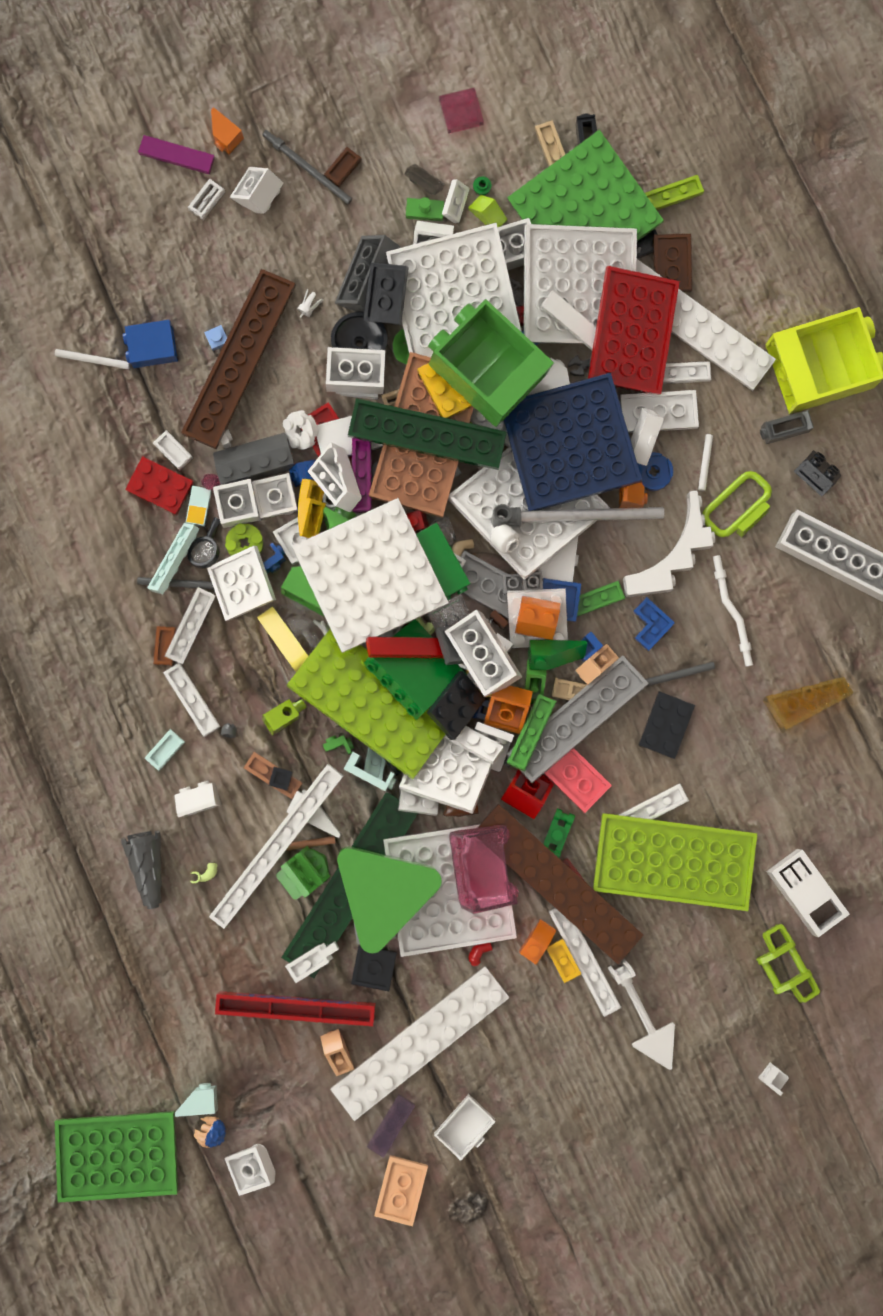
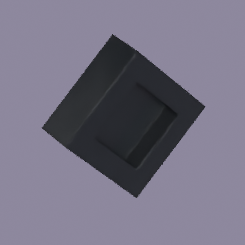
M274 767L269 786L288 791L293 772Z

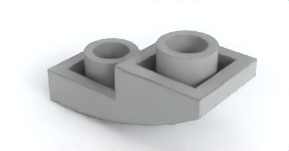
M534 572L525 580L519 574H503V594H507V591L542 590V572Z

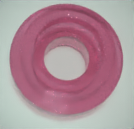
M205 474L201 480V484L208 490H213V487L220 486L219 478L215 474Z

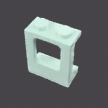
M352 752L344 770L386 792L388 788L392 790L397 781L394 778V773L391 772L386 782L358 768L357 765L362 756Z

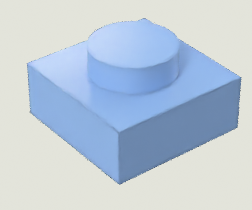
M222 325L204 332L212 351L223 347L227 336Z

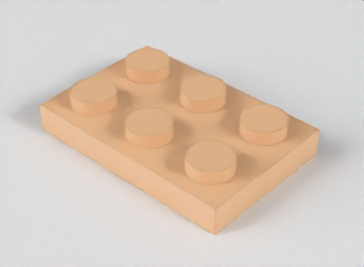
M390 1155L374 1216L413 1227L428 1165Z

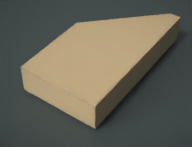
M555 678L551 697L569 701L585 688L587 684Z

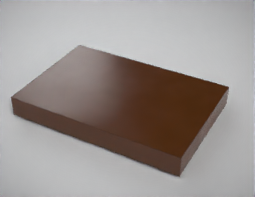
M691 234L653 235L654 271L663 278L680 281L679 290L682 292L692 291Z

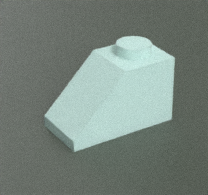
M211 1083L199 1084V1087L191 1093L175 1112V1117L215 1114L218 1110L217 1086H211Z

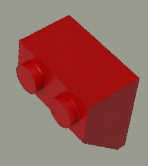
M518 769L501 800L535 819L547 800L554 783L545 775L531 783Z

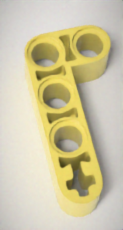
M272 606L257 618L292 668L297 672L308 658V654Z

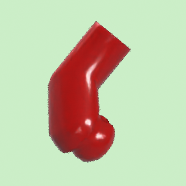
M491 943L478 944L472 947L468 956V961L472 966H478L481 963L480 959L483 953L493 950Z

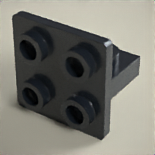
M814 450L794 470L821 497L841 477L840 470L835 465H830L822 453Z

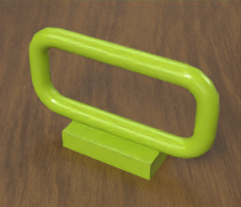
M748 471L741 474L704 509L702 514L705 518V526L711 527V532H714L718 537H728L736 531L742 538L769 512L771 506L766 502L772 494L770 484L756 472ZM747 479L755 480L764 489V494L727 529L721 530L710 520V514Z

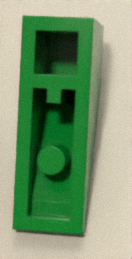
M529 640V669L550 670L580 660L585 657L587 641Z

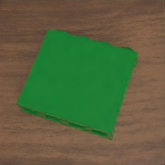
M435 523L417 533L416 536L447 600H451L450 596L456 592L460 595L467 591V586L471 583L439 525Z
M416 619L393 636L433 638ZM368 657L364 662L367 669L378 678L380 683L390 691L395 700L400 702L408 714L413 716L415 720H418L434 704L457 672L463 671L458 664L446 665L444 658Z

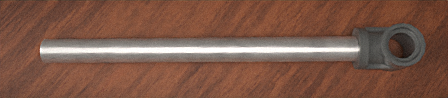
M500 504L493 510L491 523L495 528L503 524L521 526V522L663 519L664 508L521 511L520 507H509L505 504ZM498 516H504L505 519H501Z

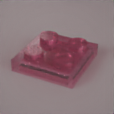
M475 87L439 96L448 134L484 125Z

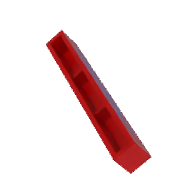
M220 991L216 994L215 1014L373 1026L376 1003Z

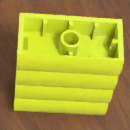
M860 307L773 333L765 344L768 354L776 359L772 366L789 414L873 389L883 380V353H876L871 340L875 338V326L870 317H863Z

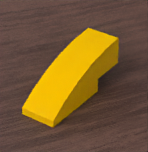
M302 479L298 503L299 534L305 538H311L319 534L323 510L326 506V503L322 502L324 491L316 481L310 479Z

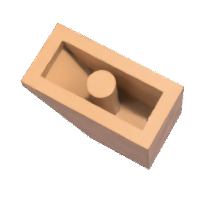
M606 644L575 671L588 685L618 660L619 657Z
M339 1029L321 1035L324 1055L336 1077L355 1070Z

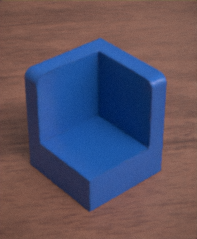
M592 632L588 633L581 640L587 641L586 654L582 661L585 662L603 647L602 643Z

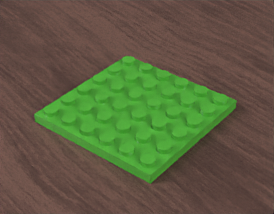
M600 130L507 197L522 220L529 218L531 224L634 228L637 229L638 241L664 222L661 215Z

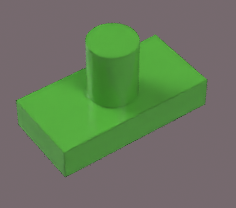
M427 197L421 199L407 198L406 219L443 222L444 201L429 200Z

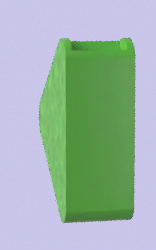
M344 847L340 850L337 858L360 946L368 953H377L382 950L439 890L442 882L440 874L432 866L359 848Z

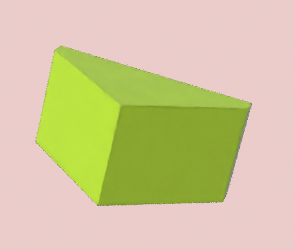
M480 195L468 207V210L485 225L497 223V227H501L508 220L496 200L490 197Z

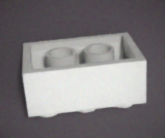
M328 347L327 392L383 394L385 350Z

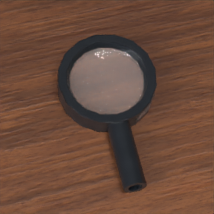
M214 517L207 535L196 538L187 550L188 560L199 569L211 567L219 558L220 549L213 540L220 524V519Z

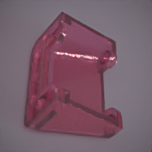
M497 825L450 832L449 839L461 908L476 914L518 904L517 887L508 881L503 847L510 839V833L506 826Z

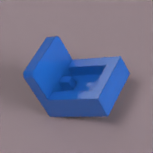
M316 459L296 463L289 470L295 487L301 485L302 479L314 480L308 473V470Z
M270 544L276 554L263 563L267 574L281 568L280 565L286 561L283 557L285 552L280 545Z

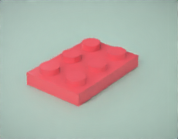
M575 749L571 750L544 773L583 813H586L612 786Z

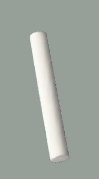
M706 434L698 486L699 491H706L713 435Z

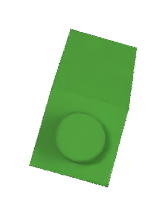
M527 659L524 689L533 691L530 704H534L538 694L544 696L546 670H530Z

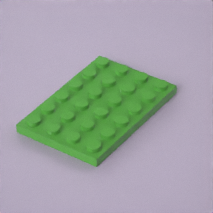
M175 1111L56 1119L54 1121L58 1203L178 1194Z

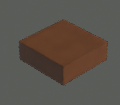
M496 610L490 614V619H493L492 621L504 630L509 622Z

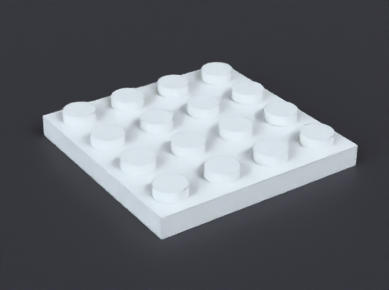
M443 737L413 780L404 774L399 789L473 814L493 764Z

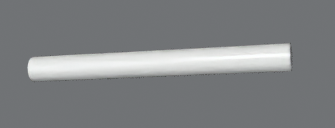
M60 349L55 350L56 357L130 369V363L127 361Z

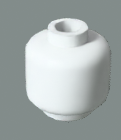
M503 524L493 528L490 542L501 553H511L519 545V535L509 525Z

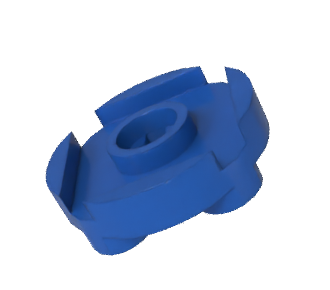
M652 452L647 466L637 463L645 489L658 491L669 484L673 476V466L671 461L662 456V454ZM651 467L659 471L656 476L649 474Z

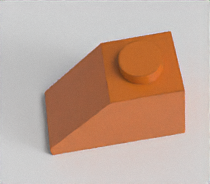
M213 107L211 109L215 146L223 152L225 150L230 154L244 139L242 130Z
M540 919L519 949V953L534 964H537L557 930Z

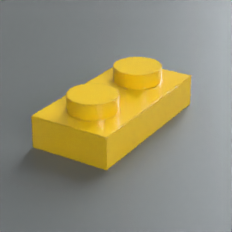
M563 938L548 946L546 950L564 983L581 975Z

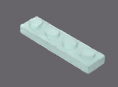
M183 523L147 587L150 591L163 595L168 589L169 583L178 571L182 559L187 555V550L196 539L199 531L198 527Z

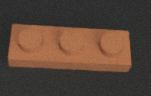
M253 752L244 769L269 784L273 768L277 766L256 752ZM292 776L288 791L276 787L273 788L293 799L303 783Z

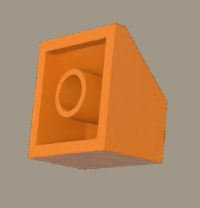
M522 596L515 633L553 640L560 613V603Z
M510 685L491 694L484 724L520 734L530 707L533 691Z

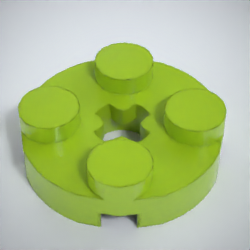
M237 524L228 532L225 539V547L230 556L252 546H257L261 554L264 548L263 537L260 531L250 524ZM248 538L249 546L242 548L241 539Z

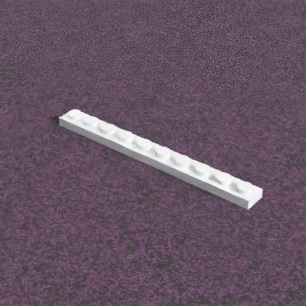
M330 764L326 765L209 917L223 929L226 928L344 775Z

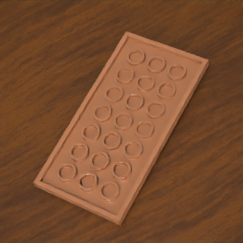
M410 352L394 407L441 417L417 372V368L429 363L431 357ZM472 406L448 419L470 423L474 407ZM383 445L369 497L384 502H390L399 498L402 507L416 511L419 510L423 513L443 518L459 461Z

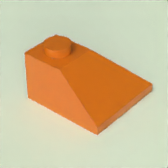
M642 482L619 489V508H643L644 504H647L648 494L644 493L645 487Z

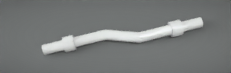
M713 556L716 570L714 575L715 579L718 580L722 603L737 623L741 643L739 647L740 652H743L745 667L753 665L750 652L752 648L751 643L748 642L744 619L729 599L725 580L727 575L726 571L723 570L721 556Z

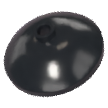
M354 312L343 316L336 322L331 333L332 348L386 350L387 332L382 323L364 321V312ZM362 343L363 345L358 347L356 344Z

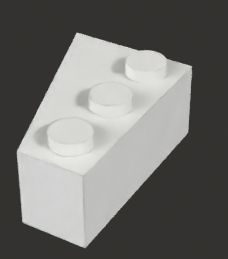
M330 442L310 467L308 473L336 507L351 512L362 497L346 449Z

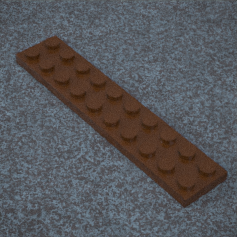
M264 269L260 270L181 431L182 435L217 450L296 287L294 282Z
M499 804L473 831V834L617 964L624 959L644 936Z

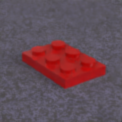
M142 456L125 490L168 512L178 515L194 482Z

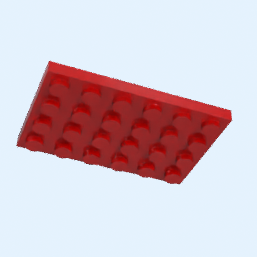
M612 266L606 267L588 379L611 373L615 387L657 395L661 394L680 281Z

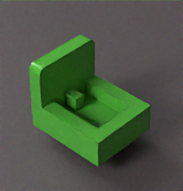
M336 735L326 739V743L323 744L326 752L344 745L348 755L352 754L351 749L354 748L350 737L346 739L344 735L338 738Z

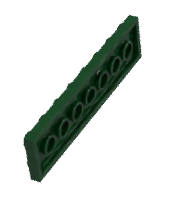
M356 398L348 437L499 470L507 431Z

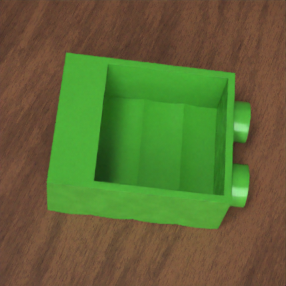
M485 299L477 308L473 307L470 303L463 307L454 319L459 326L451 334L442 329L431 340L428 347L433 351L429 365L492 425L497 427L548 374L554 362Z

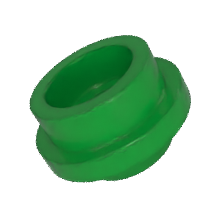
M484 176L476 178L473 183V189L478 195L488 194L492 187L491 181ZM484 183L486 186L480 187L479 184Z

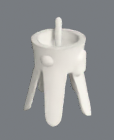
M308 289L302 304L297 308L302 313L300 318L303 315L310 317L313 310L323 301V299H320L310 307L316 294L312 292L306 299Z

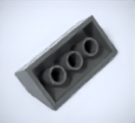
M386 235L361 236L335 304L355 312H364L371 262L389 264L386 252L399 249L400 246Z
M286 432L213 453L220 485L247 479L254 481L289 471L295 465Z

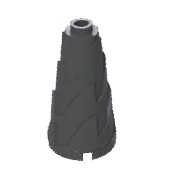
M151 831L128 835V841H126L125 837L121 838V844L128 859L130 870L134 875L143 906H147V909L158 908L159 903L162 902L160 831H155V836L154 834L152 835Z

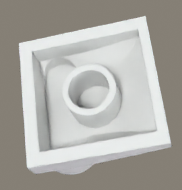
M289 473L252 482L260 519L283 514L290 515L298 511Z
M255 1144L248 1149L224 1158L239 1196L270 1186L275 1182V1169L267 1149L261 1144Z

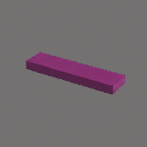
M143 135L138 150L139 155L209 175L215 160L213 154Z
M352 438V470L362 497L352 509V512L366 513L372 510V498L369 497L372 486V442Z

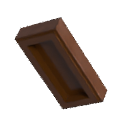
M346 147L324 173V176L337 187H340L362 159L354 151Z

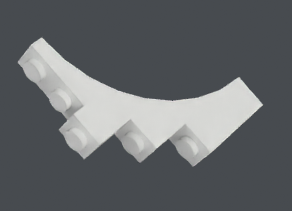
M690 491L687 494L686 522L681 537L674 549L655 566L640 573L625 576L623 578L625 598L671 592L676 584L675 577L671 573L688 571L695 565L694 553L691 554V551L710 549L713 546L715 534L711 532V527L703 528L705 518L700 512L702 498L698 496L697 491Z

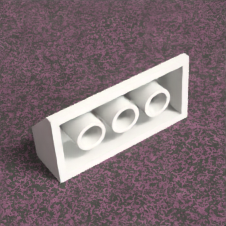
M475 610L445 631L485 697L507 688L522 678L482 612Z

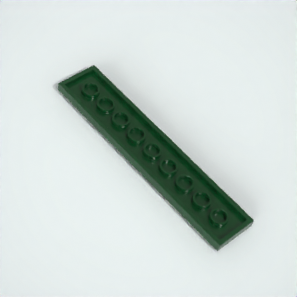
M386 792L351 847L385 855L383 839L404 836L418 813L398 811L399 799ZM339 867L281 958L290 963L319 944L325 943L327 947L335 941L337 943L353 918ZM321 968L311 973L309 976L314 979Z

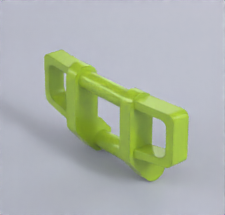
M777 924L764 932L763 938L770 952L758 957L756 960L765 970L774 987V993L777 995L791 989L800 1003H806L817 996L820 990L810 969L806 968L797 952L796 944L784 925ZM780 930L786 942L775 949L770 935ZM789 951L800 973L781 984L769 961ZM807 979L812 992L803 998L796 986Z

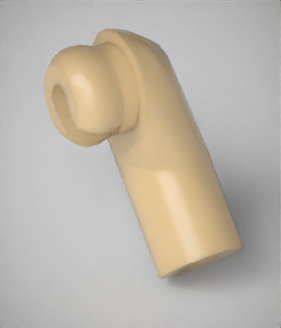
M473 539L455 542L451 548L453 553L461 557L464 550L474 548Z

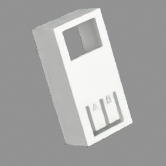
M796 849L766 871L813 936L820 937L850 915L803 850ZM797 858H799L801 862L797 861L792 865V867L802 881H799V879L793 873L791 868H788L782 872L785 878L791 884L792 888H790L779 872L786 866L791 864L793 861H795ZM830 900L838 912L817 926L809 914Z

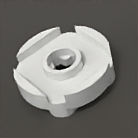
M302 410L289 414L287 419L283 421L289 445L292 448L301 450L312 447L315 444V436H318V429L314 418L311 415L307 416L305 411Z

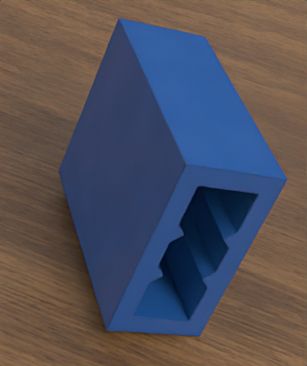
M170 320L125 326L123 340L124 344L128 347L125 355L127 362L133 368L178 362L174 330Z

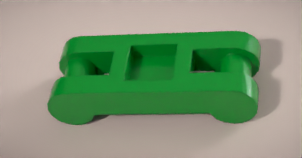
M557 808L543 844L547 848L550 843L557 845L555 851L549 850L559 858L575 815L571 813L568 815L563 813V810ZM559 819L566 822L564 827L557 825Z

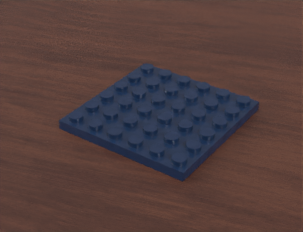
M611 373L528 395L504 419L529 511L542 510L642 482Z

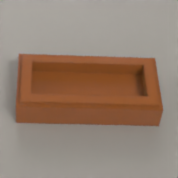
M157 626L154 665L174 666V661L165 657V654L177 631L176 627Z

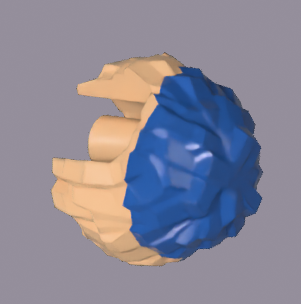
M216 1116L201 1118L200 1120L205 1121L206 1124L201 1126V1131L195 1129L194 1137L197 1139V1142L205 1148L221 1145L225 1141L226 1134L224 1123Z

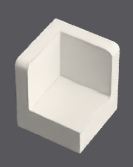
M771 1062L758 1077L780 1096L783 1094L780 1091L789 1079L786 1074Z

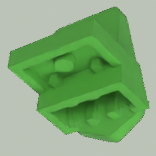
M308 846L281 866L282 869L276 874L277 879L295 900L302 895L304 898L331 877L326 856L314 849H310Z

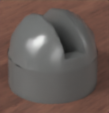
M226 723L221 729V736L236 738V726Z

